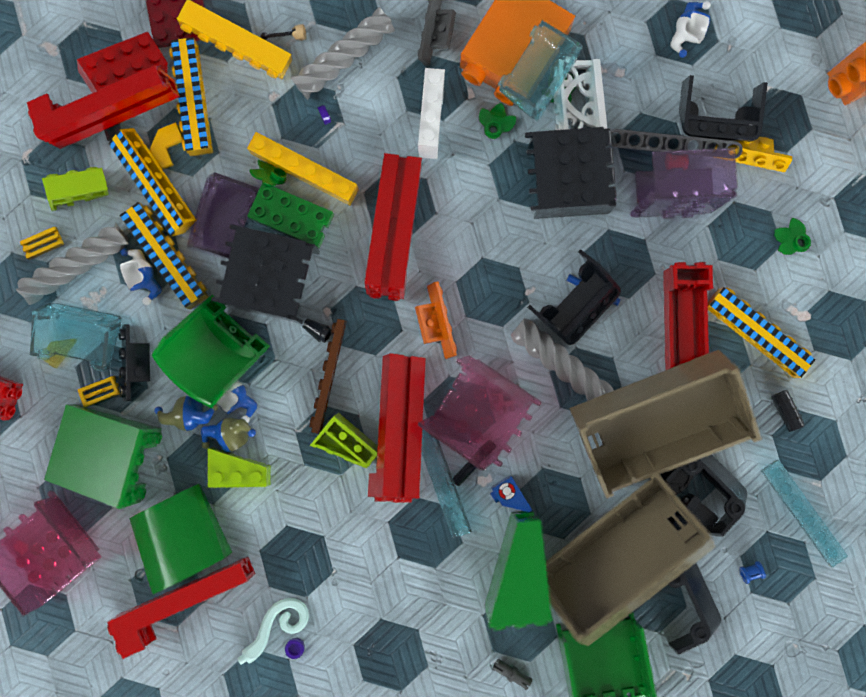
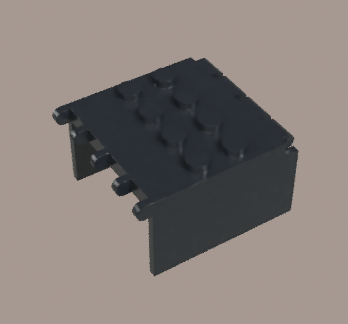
M593 127L525 133V138H531L528 144V149L530 150H526V155H534L535 169L528 170V175L535 174L536 188L529 189V194H537L538 206L530 207L531 211H536L534 219L609 214L616 207V187H609V185L615 184L614 167H607V165L614 164L613 148H605V146L612 145L610 129Z
M230 224L229 228L236 231L233 243L228 241L225 243V246L231 247L228 262L221 260L220 265L227 266L224 280H216L215 284L222 285L219 298L212 297L211 301L231 308L302 324L303 320L297 317L300 303L294 302L293 299H301L304 283L298 282V279L306 280L309 264L302 263L303 260L310 261L312 253L319 255V249L315 244H310L306 241Z

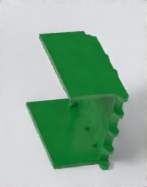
M633 612L629 614V618L621 620L589 646L577 642L569 629L561 630L560 623L556 624L569 697H628L627 693H630V697H657L644 628L635 620Z

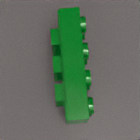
M262 183L247 217L254 222L294 239L315 244L320 249L325 237L323 229L324 227L329 228L334 213L274 186H267Z

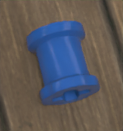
M759 561L755 562L754 565L745 568L742 566L739 569L745 584H749L750 581L757 578H766L764 568Z

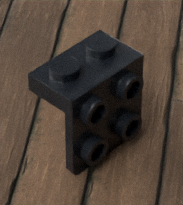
M688 493L680 500L708 532L718 521V516L700 502L701 500L695 495ZM678 511L674 514L684 526L688 524ZM672 516L668 518L678 531L682 529Z

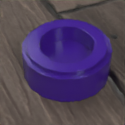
M325 105L317 107L324 124L331 123V118Z
M299 638L290 639L285 646V653L291 659L300 658L305 650L304 642Z

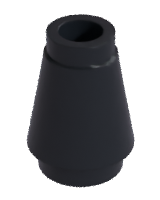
M309 318L303 323L302 328L318 342L322 341L325 343L330 338L331 329L328 325Z

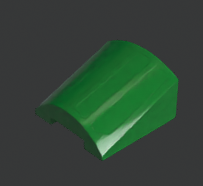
M213 294L168 332L151 355L160 369L177 387L196 401L210 408L216 405L270 347L257 334L251 336L225 312L227 308L225 305L211 301L212 297H215Z
M200 483L129 518L152 595L212 566L232 554L229 543Z

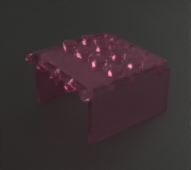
M470 355L458 358L456 363L463 367L461 370L467 375L463 373L458 374L452 384V387L457 391L449 389L442 401L447 407L440 404L434 417L431 416L420 421L418 426L482 471L493 463L501 467L503 462L498 459L499 455L503 450L508 453L511 452L512 448L507 445L513 434L518 437L522 435V432L517 429L523 418L531 421L532 416L527 411L533 403L540 406L542 402L479 359H474Z
M52 490L47 493L50 498L34 503L37 511L29 518L24 514L19 516L22 523L12 530L9 526H6L3 531L7 536L0 540V588L22 616L37 610L57 595L56 592H61L72 583V580L83 574L87 567L90 568L102 557L98 553L100 550Z

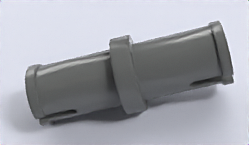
M499 658L493 665V671L498 672L506 677L507 681H513L525 690L532 683L531 677L526 676L518 671L517 667H511Z

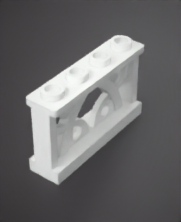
M557 59L549 69V75L552 78L551 94L554 96L553 113L556 115L555 130L569 129L568 119L572 121V125L576 121L579 122L577 129L583 128V124L592 128L604 127V129H607L600 59ZM568 69L571 71L574 79L570 74L566 73L567 80H564L562 70ZM576 69H585L586 72L578 75ZM585 84H587V89H588V90H585V89L583 88V87L585 86ZM575 86H577L581 94L589 98V102L582 107L580 112L568 100L569 94ZM586 109H590V114L587 112L585 116Z

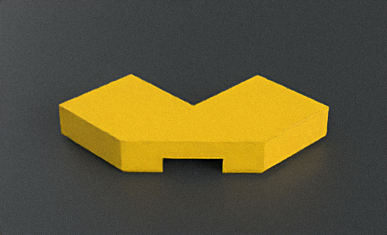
M176 122L158 129L149 149L162 170L174 165L167 148L181 143L183 139Z

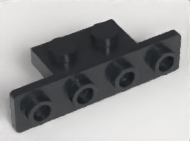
M124 324L118 333L119 340H122V348H119V359H122V367L119 368V377L122 378L119 395L120 398H123V401H131L130 382L150 381V344L130 343V325Z

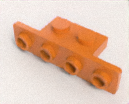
M438 281L433 282L427 286L431 303L416 306L415 310L423 343L428 344L441 341L444 357L448 359L457 355V348L453 341L452 327L448 321L447 308L442 297V288Z

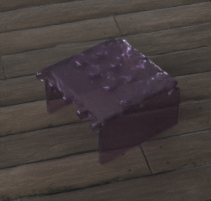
M735 148L653 152V171L635 173L637 206L630 212V216L633 218L663 216V219H672L682 215V218H692L694 215L713 213L736 197V191L734 190H737L738 187Z

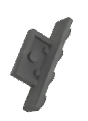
M428 0L429 4L425 14L424 29L421 33L422 40L418 50V60L426 67L430 66L433 49L450 48L456 12L453 9L441 10L442 0Z

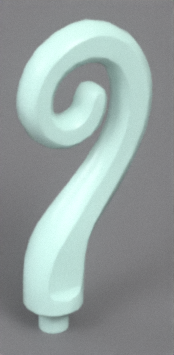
M285 598L274 603L266 612L256 639L242 650V655L237 658L238 662L241 665L246 661L250 664L263 653L269 639L272 623L277 614L284 609H295L299 614V621L295 625H290L288 623V619L291 616L290 612L283 613L279 619L282 630L289 634L298 633L303 630L309 619V612L305 603L295 598Z

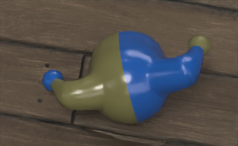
M183 396L176 400L171 412L163 413L162 407L159 406L155 408L154 412L157 414L158 421L161 424L174 425L180 430L190 431L197 428L200 424H207L214 412L218 410V405L216 404L213 408L203 412L204 406L202 403L190 396Z
M231 417L221 420L217 425L204 426L200 431L203 441L202 447L204 449L210 447L208 438L211 437L217 440L224 452L237 450L246 444L248 435L250 437L256 435V430L251 429L245 419Z

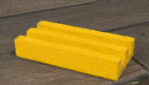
M55 226L19 241L23 246V252L26 253V259L29 260L64 245ZM57 239V242H54L34 252H30V250L35 249L39 246L45 245L48 242Z
M111 376L77 389L83 407H88L119 395V384L116 382V376ZM109 382L112 384L87 395L83 393ZM114 389V392H111L109 394L98 397L88 402L86 401V399Z

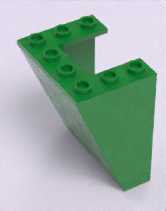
M66 404L44 480L119 509L140 503L146 495V484H137L139 479L137 472L145 458L143 454L144 449L157 447V444H160L162 428L83 406Z
M517 511L510 514L485 602L489 628H493V630H504L506 626L524 628L527 626L526 624L533 623L536 626L547 625V622H552L541 520L539 517L533 518V511Z

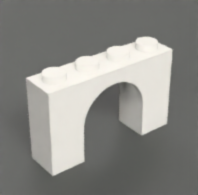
M425 68L418 140L420 158L438 159L441 107L444 95V69Z

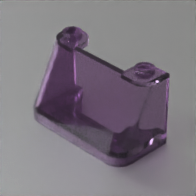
M216 172L210 174L204 184L195 215L196 222L192 225L187 248L229 259L231 247L225 246L226 241L233 243L236 231L230 229L229 226L233 224L245 227L249 209L253 205L259 188Z

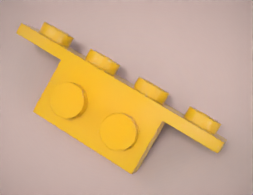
M759 137L751 142L736 141L743 148L742 154L738 158H717L780 172H786L792 162V156L775 153L774 139ZM716 144V146H715L713 152H715V151L717 150V144ZM735 144L730 145L727 149L728 154H735L737 146Z

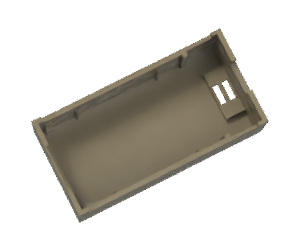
M720 350L569 408L606 499L614 496V491L648 479L656 472L658 474L664 473L750 439L753 442L762 440L739 368ZM596 433H599V436L603 444L602 446H599L597 442V439L595 437ZM592 435L597 448H591L588 436Z
M657 472L650 476L651 479L546 561L550 604L576 641L581 644L591 645L716 547L712 536L696 517L691 514ZM677 511L688 522L687 525L684 526L674 515ZM672 516L682 529L678 531L668 518Z

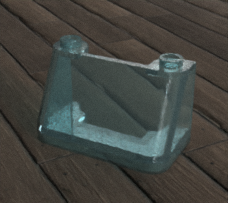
M543 20L539 26L535 25L529 34L532 37L530 44L511 74L503 75L498 83V86H500L499 91L537 122L574 66L583 47L581 43Z
M60 303L45 304L32 311L30 355L36 356L41 360H48L54 355H61L90 361V367L94 368L95 371H105L111 365L122 318L114 314Z

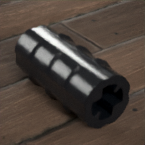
M788 390L781 391L771 397L779 415L784 421L783 424L786 425L789 432L805 426L802 415H800Z

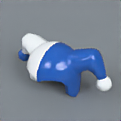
M709 1L703 3L689 2L685 7L684 13L677 20L676 33L671 40L670 46L679 53L681 58L687 55V51L681 47L683 42L688 41L699 44L707 33L710 16L698 10L702 8L708 10L711 6Z
M123 248L121 250L122 256H133L132 260L120 264L125 283L130 291L142 288L148 289L150 294L148 297H144L142 302L144 305H149L162 292L161 285L154 278L153 267L146 261L145 255L140 249L127 250Z
M239 381L217 402L220 408L227 414H230L239 407L247 409L246 415L241 418L245 419L247 423H249L250 417L258 406L256 401L247 395L244 385Z

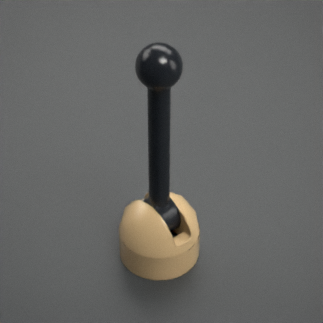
M304 24L294 26L290 32L271 34L263 32L261 38L267 40L271 37L292 35L296 40H306V29Z

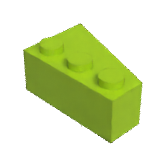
M89 167L86 171L78 172L77 170H71L63 175L49 174L46 178H42L51 211H56V206L67 204L69 207L74 205V201L85 200L87 202L109 195L102 168Z
M340 413L332 417L310 444L314 448L317 447L327 451L329 454L342 457L344 460L366 469L377 457L378 445Z
M215 447L208 448V488L267 487L271 485L270 465L224 452Z

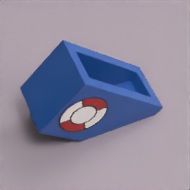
M511 475L491 487L493 492L490 494L496 503L500 502L502 506L526 512L532 511Z

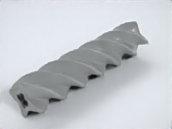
M380 7L377 8L373 15L363 19L357 28L348 31L343 40L333 43L328 52L318 55L312 64H308L301 69L299 75L291 77L297 89L307 100L310 98L311 92L320 91L326 81L333 80L338 76L340 69L349 68L353 64L355 57L364 56L369 49V45L379 44L384 34L395 31L391 18Z
M115 222L114 227L101 229L98 237L86 238L81 247L70 248L66 252L65 258L56 257L51 260L48 268H37L32 278H21L17 282L18 288L16 291L24 297L29 305L35 304L44 295L55 292L60 285L71 282L77 275L89 271L93 265L102 263L109 255L120 252L125 245H129L128 237Z
M524 318L510 336L517 345L525 346L529 355L534 358H540L545 368L554 370L557 377L563 382L570 383L576 393L586 395L587 401L614 391L612 386L608 382L599 379L592 369L584 367L577 357L569 355L565 347L554 343L548 333L538 330L533 321Z

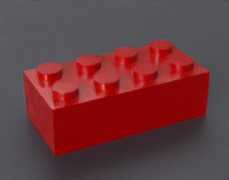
M148 31L77 59L78 72L92 93L154 65L166 74L168 70L167 60Z

